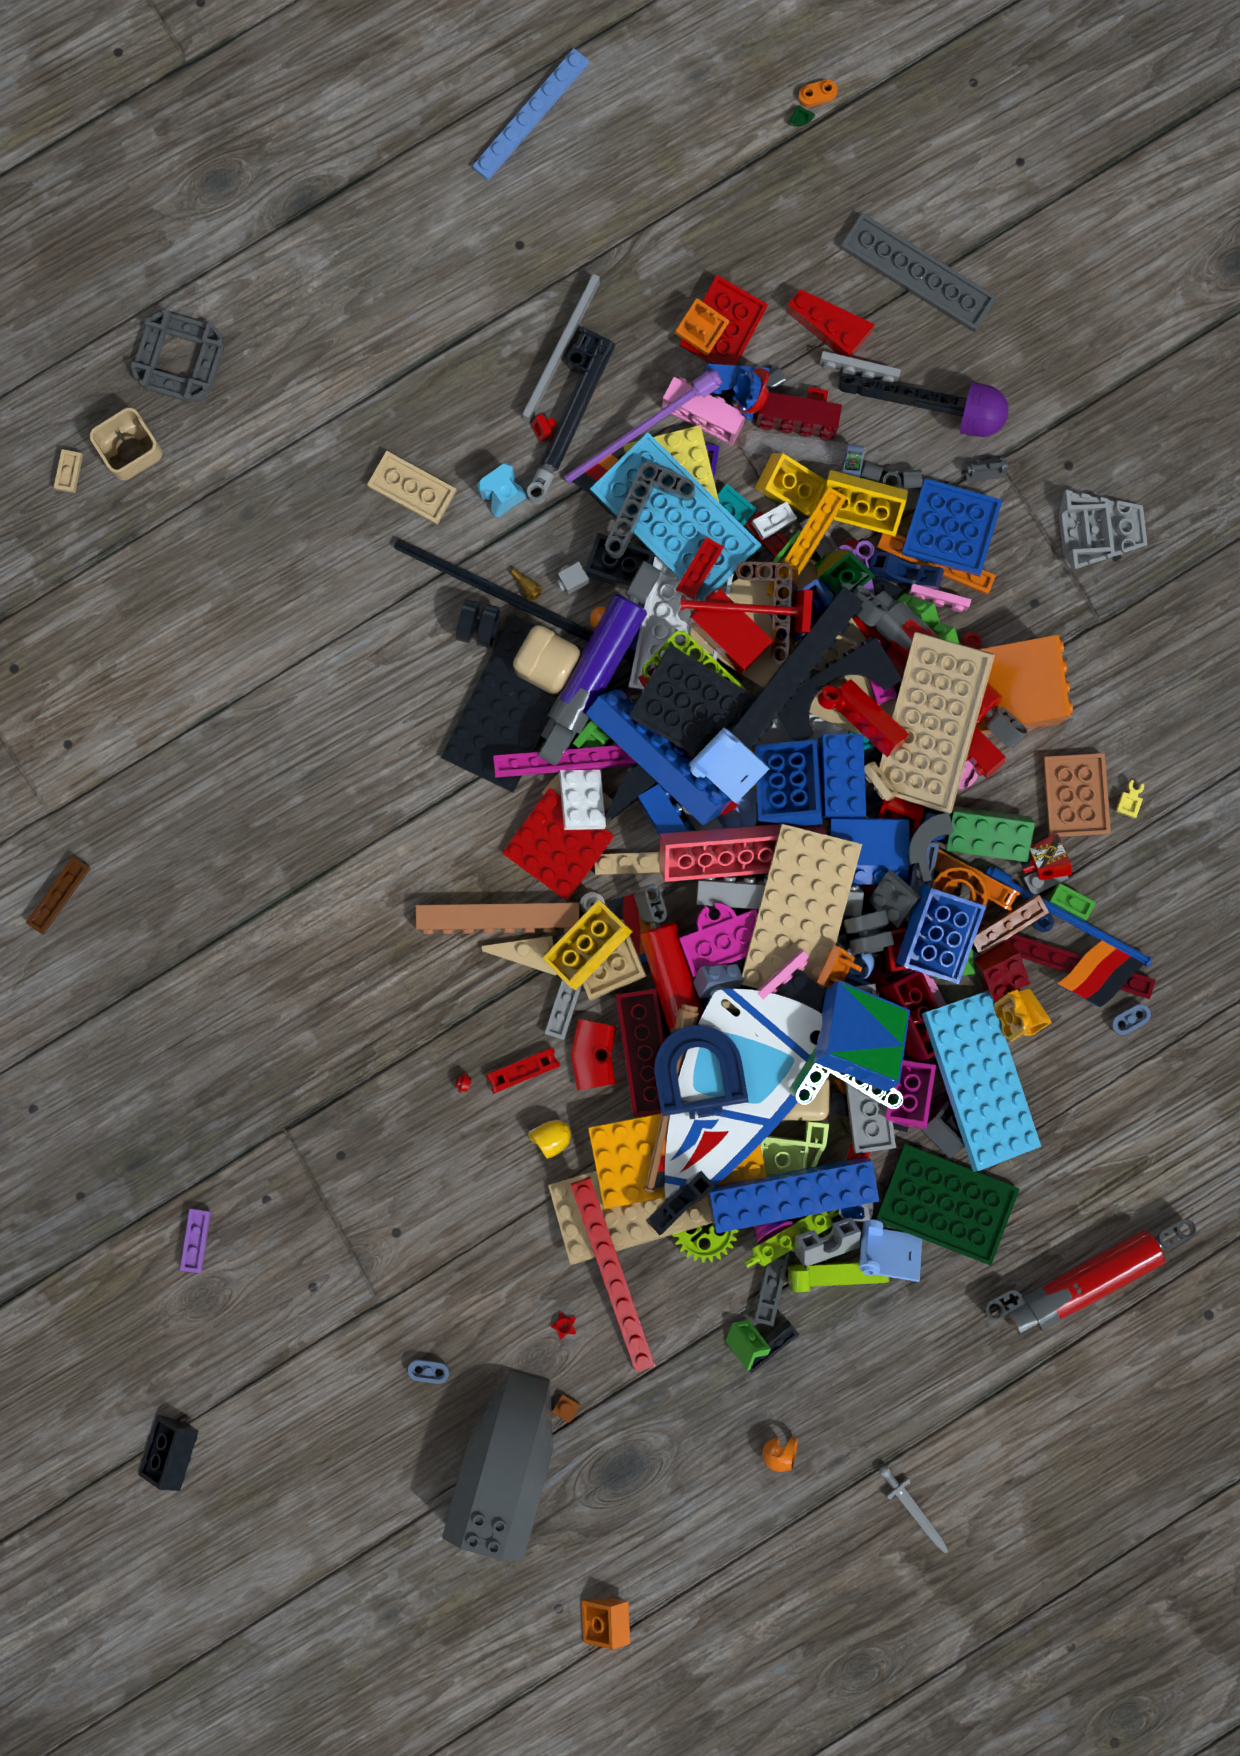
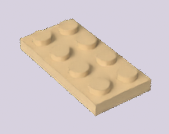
M388 451L385 452L367 484L368 488L436 525L440 522L457 492L456 488Z

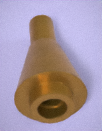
M517 568L511 571L510 574L518 581L528 601L536 600L541 596L543 587L540 584L523 576Z

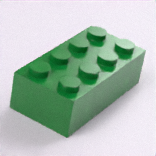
M953 806L950 819L954 832L946 835L944 842L946 851L1023 862L1028 861L1035 826L1032 817Z

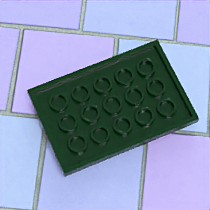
M903 1144L875 1220L991 1266L1020 1189Z

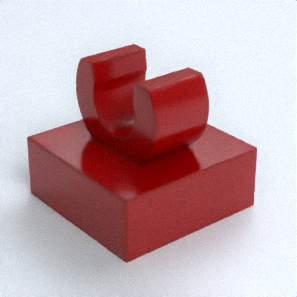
M543 414L536 416L531 424L539 442L547 440L554 429L553 427L557 425L554 418L546 420Z

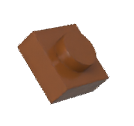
M562 1393L552 1413L570 1423L580 1403Z

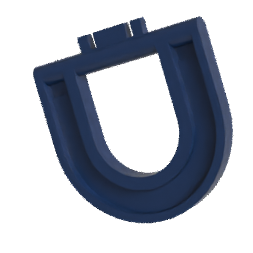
M692 1024L675 1030L663 1041L656 1055L654 1069L662 1116L689 1112L691 1120L695 1119L694 1112L698 1113V1118L715 1116L714 1109L717 1108L718 1115L723 1114L722 1107L749 1102L741 1055L734 1041L726 1033L710 1025ZM691 1048H706L713 1052L719 1060L725 1096L682 1103L677 1075L678 1060L685 1051Z

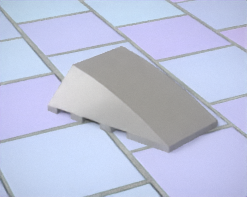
M1070 490L1064 491L1059 511L1063 555L1073 570L1148 545L1142 505L1123 501H1111L1108 498L1092 497L1084 493H1072Z

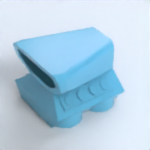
M509 463L502 464L482 478L476 485L482 500H492L491 512L496 518L502 516L527 498L525 489L514 482V470Z

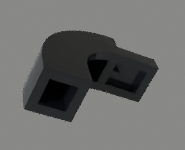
M702 1171L697 1172L660 1203L646 1221L659 1236L662 1235L686 1210L701 1201L715 1185Z

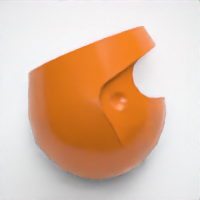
M792 1436L785 1447H780L779 1437L768 1440L762 1449L764 1464L775 1472L792 1470L796 1457L798 1438Z

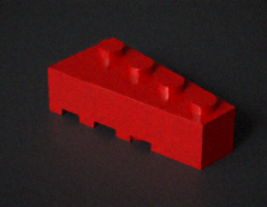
M802 289L798 291L787 305L786 312L835 353L846 357H852L873 332L875 324Z

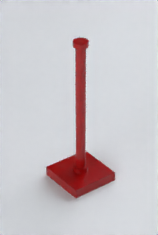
M813 590L797 591L795 607L691 601L680 598L679 610L701 609L794 615V633L810 632Z

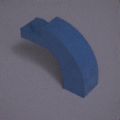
M874 551L869 569L876 576L907 587L917 584L927 588L939 589L944 569L941 567L909 563L888 552Z

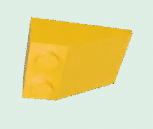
M772 453L754 489L780 504L787 502L791 509L810 518L822 499L827 480L784 453Z

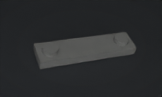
M791 1251L765 1265L753 1317L754 1322L774 1325Z

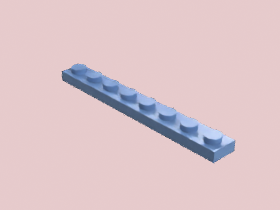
M573 48L472 166L473 170L489 181L588 66L589 60Z

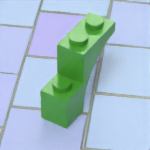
M906 593L897 600L898 603L903 601L943 640L959 644L955 627L939 621L933 602Z

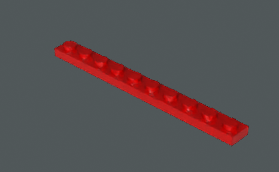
M591 1177L570 1183L634 1370L639 1372L654 1367L655 1363Z

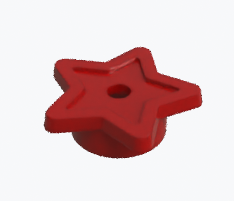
M559 1313L558 1321L551 1324V1328L558 1331L559 1339H563L567 1334H576L573 1327L576 1317L567 1318L563 1313Z

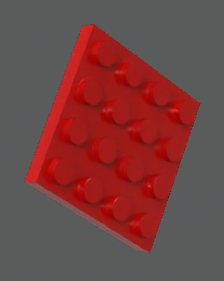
M549 788L502 854L563 899L569 901L615 835L606 828L564 830L561 795Z

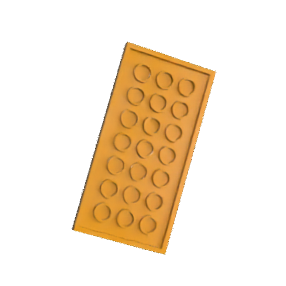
M661 1113L588 1127L604 1209L665 1198V1187L655 1188L653 1193H648L643 1189L646 1186ZM667 1127L665 1139H667L668 1127ZM761 1145L717 1185L767 1177Z

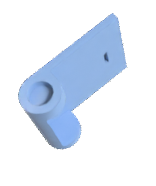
M723 728L689 763L690 771L694 776L698 778L706 776L735 803L770 769L726 728Z
M878 1220L864 1221L859 1269L869 1276L880 1275L919 1282L922 1239L908 1233L883 1229V1223Z

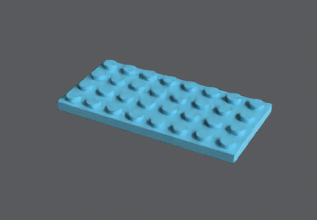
M647 432L590 490L618 516L641 465L646 462L654 463L693 481L696 493L690 501L680 500L654 488L634 534L680 580L706 537L724 546L723 552L697 594L701 601H705L710 592L713 590L716 592L736 572V567L739 563L746 562L762 545ZM647 470L644 473V476L647 478L654 475L653 470ZM665 478L662 484L665 486L671 485L673 480ZM689 486L681 488V492L684 494H688L691 491ZM639 488L636 490L635 494L637 496H643L646 493V490L644 488ZM633 506L627 509V513L630 515L637 512V508Z
M983 992L922 1013L973 1172L983 1170L1041 1147L1006 1038L1002 1032L1000 1020L996 1016L994 1001L988 993Z

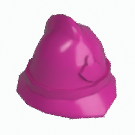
M782 1220L753 1226L757 1237V1244L759 1245L788 1228L793 1222Z

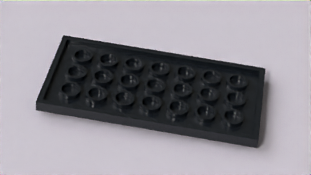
M511 614L441 756V759L512 793L515 792L522 775L495 778L493 756L534 752L542 737L541 734L550 719L547 715L558 695L549 694L516 674L513 667L514 658L528 633L536 625ZM576 645V646L578 647V649L580 650V655H581V653L583 652L584 648H582V647Z

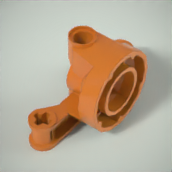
M938 849L935 870L940 872V874L933 881L932 888L953 894V891L960 887L959 884L961 882L971 888L969 892L970 901L986 906L988 899L1011 911L1012 903L1016 896L1020 895L1019 891L985 875L982 871Z

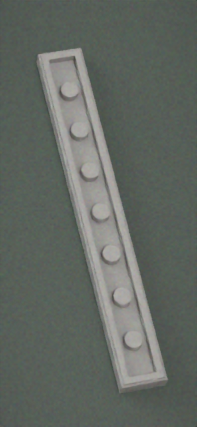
M595 274L591 276L522 413L524 421L531 422L600 284L599 276Z

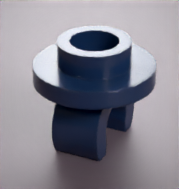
M1048 913L1033 922L1039 932H1048L1054 926V919Z

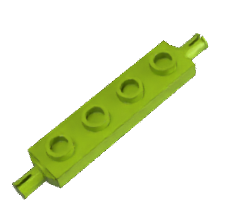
M833 1210L806 1216L753 1247V1256L743 1260V1263L746 1264L747 1269L757 1262L762 1267L795 1248L796 1236L813 1230L818 1235L832 1227V1218L839 1215L838 1211Z

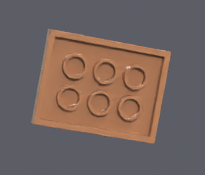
M1105 753L1043 757L1048 837L1057 833L1059 837L1111 834Z

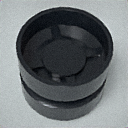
M465 599L457 625L456 640L470 643L475 633L477 634L476 645L490 649L499 629L500 607L486 604L482 614H479V602Z

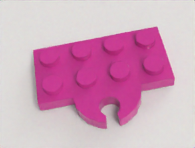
M713 903L714 907L719 911V916L715 920L709 918V908L707 906L700 911L696 921L697 931L679 937L693 977L697 975L700 967L726 965L747 956L758 914L756 909L736 916L733 909L729 906Z

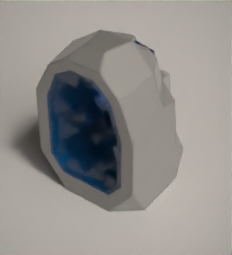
M873 1203L838 1209V1213L844 1219L851 1217L853 1221H868L873 1214Z

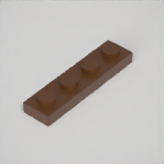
M72 856L28 918L26 924L44 935L91 868Z

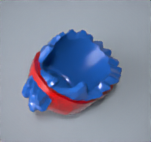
M756 368L753 371L746 369L745 373L738 375L737 384L733 386L736 394L733 399L738 402V409L742 412V416L752 421L753 413L761 410L768 399L769 391L766 384L769 372L764 368Z

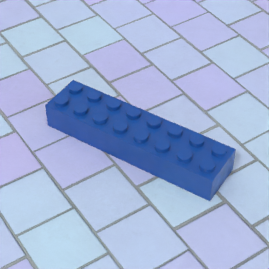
M614 689L597 698L586 713L590 719L702 825L720 816L732 800L706 776L698 778L691 773L689 763L693 759L685 753L684 749L628 717L634 704L623 691Z
M867 1156L768 1175L767 1177L717 1185L707 1194L712 1225L716 1233L879 1202L873 1161Z

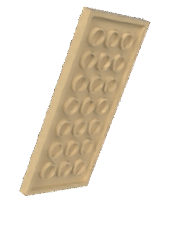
M915 632L892 717L910 735L903 745L890 756L886 757L883 754L879 766L880 770L899 793L896 797L945 813H952L995 654Z
M781 823L742 971L744 982L740 984L759 988L800 949L809 956L807 959L808 963L801 971L817 983L818 974L827 962V954L836 945L862 844ZM783 983L776 987L777 992L783 986Z
M597 1171L548 1185L570 1265L596 1258L570 1184L587 1177H591L616 1251L712 1223L708 1195L686 1210L659 1236L646 1219L665 1198L604 1209Z

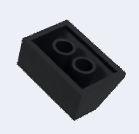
M157 1415L138 1475L159 1490L180 1491L185 1480V1474L199 1430L188 1423Z

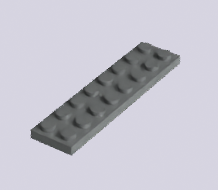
M864 213L861 214L841 245V249L973 332L976 331L997 296Z

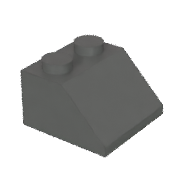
M948 1098L928 1118L927 1129L921 1130L951 1158L963 1149L965 1145L950 1099Z

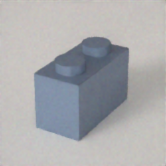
M737 964L700 967L693 984L699 998H711L716 991L721 989H740L742 985L740 983L744 982V978Z

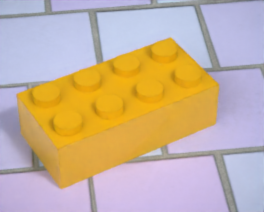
M830 470L823 496L827 489L831 487L847 497L834 520L896 536L907 501L908 490Z
M598 900L542 959L569 987L577 990L633 931L606 904Z

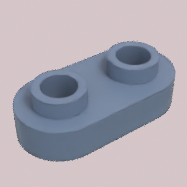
M1134 1005L1116 1015L1111 1021V1028L1116 1034H1128L1146 1024L1150 1020L1151 1012L1145 1005ZM1137 1011H1140L1142 1013V1016L1139 1019L1136 1017ZM1119 1021L1124 1022L1123 1028L1118 1027Z
M416 1359L408 1367L410 1378L420 1382L442 1384L448 1379L450 1373L448 1366L438 1361ZM421 1366L423 1371L421 1373L416 1372L415 1367ZM436 1369H441L443 1374L438 1376Z

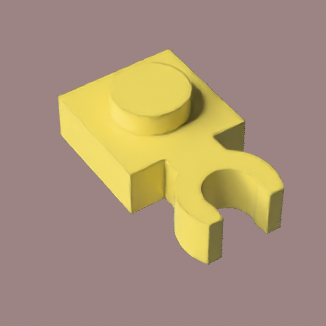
M1131 780L1127 785L1129 792L1121 794L1115 812L1135 819L1143 800L1138 797V794L1144 790V784H1140L1139 789L1135 790L1133 788L1134 780Z

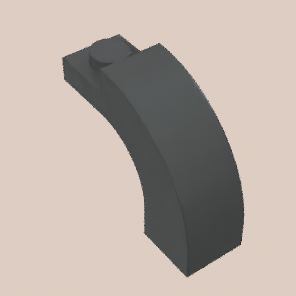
M949 812L936 815L925 821L910 839L907 851L908 866L917 864V867L914 868L917 880H921V884L932 880L926 858V851L930 842L935 838L950 835L954 832Z

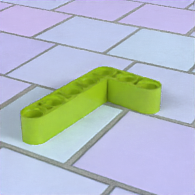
M681 630L675 632L642 667V675L644 678L650 679L651 675L647 673V666L654 665L657 667L661 660V651L667 650L669 645L690 656V651L695 649L700 655L696 661L704 666L707 663L712 664L714 672L746 690L688 633ZM677 635H681L685 639L683 646H678L675 643Z
M860 1261L815 1263L804 1267L802 1264L788 1265V1284L792 1292H809L811 1287L887 1283L889 1282V1277L865 1275L859 1269Z

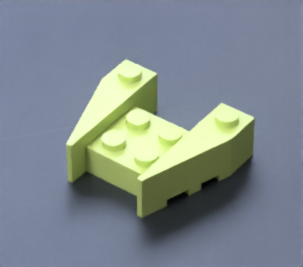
M806 1121L804 1140L767 1136L760 1144L766 1176L817 1166L818 1160L827 1144L828 1122Z

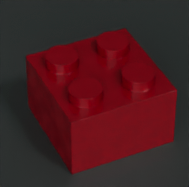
M1010 941L973 959L983 988L994 1002L1006 994L1030 984L1021 955Z

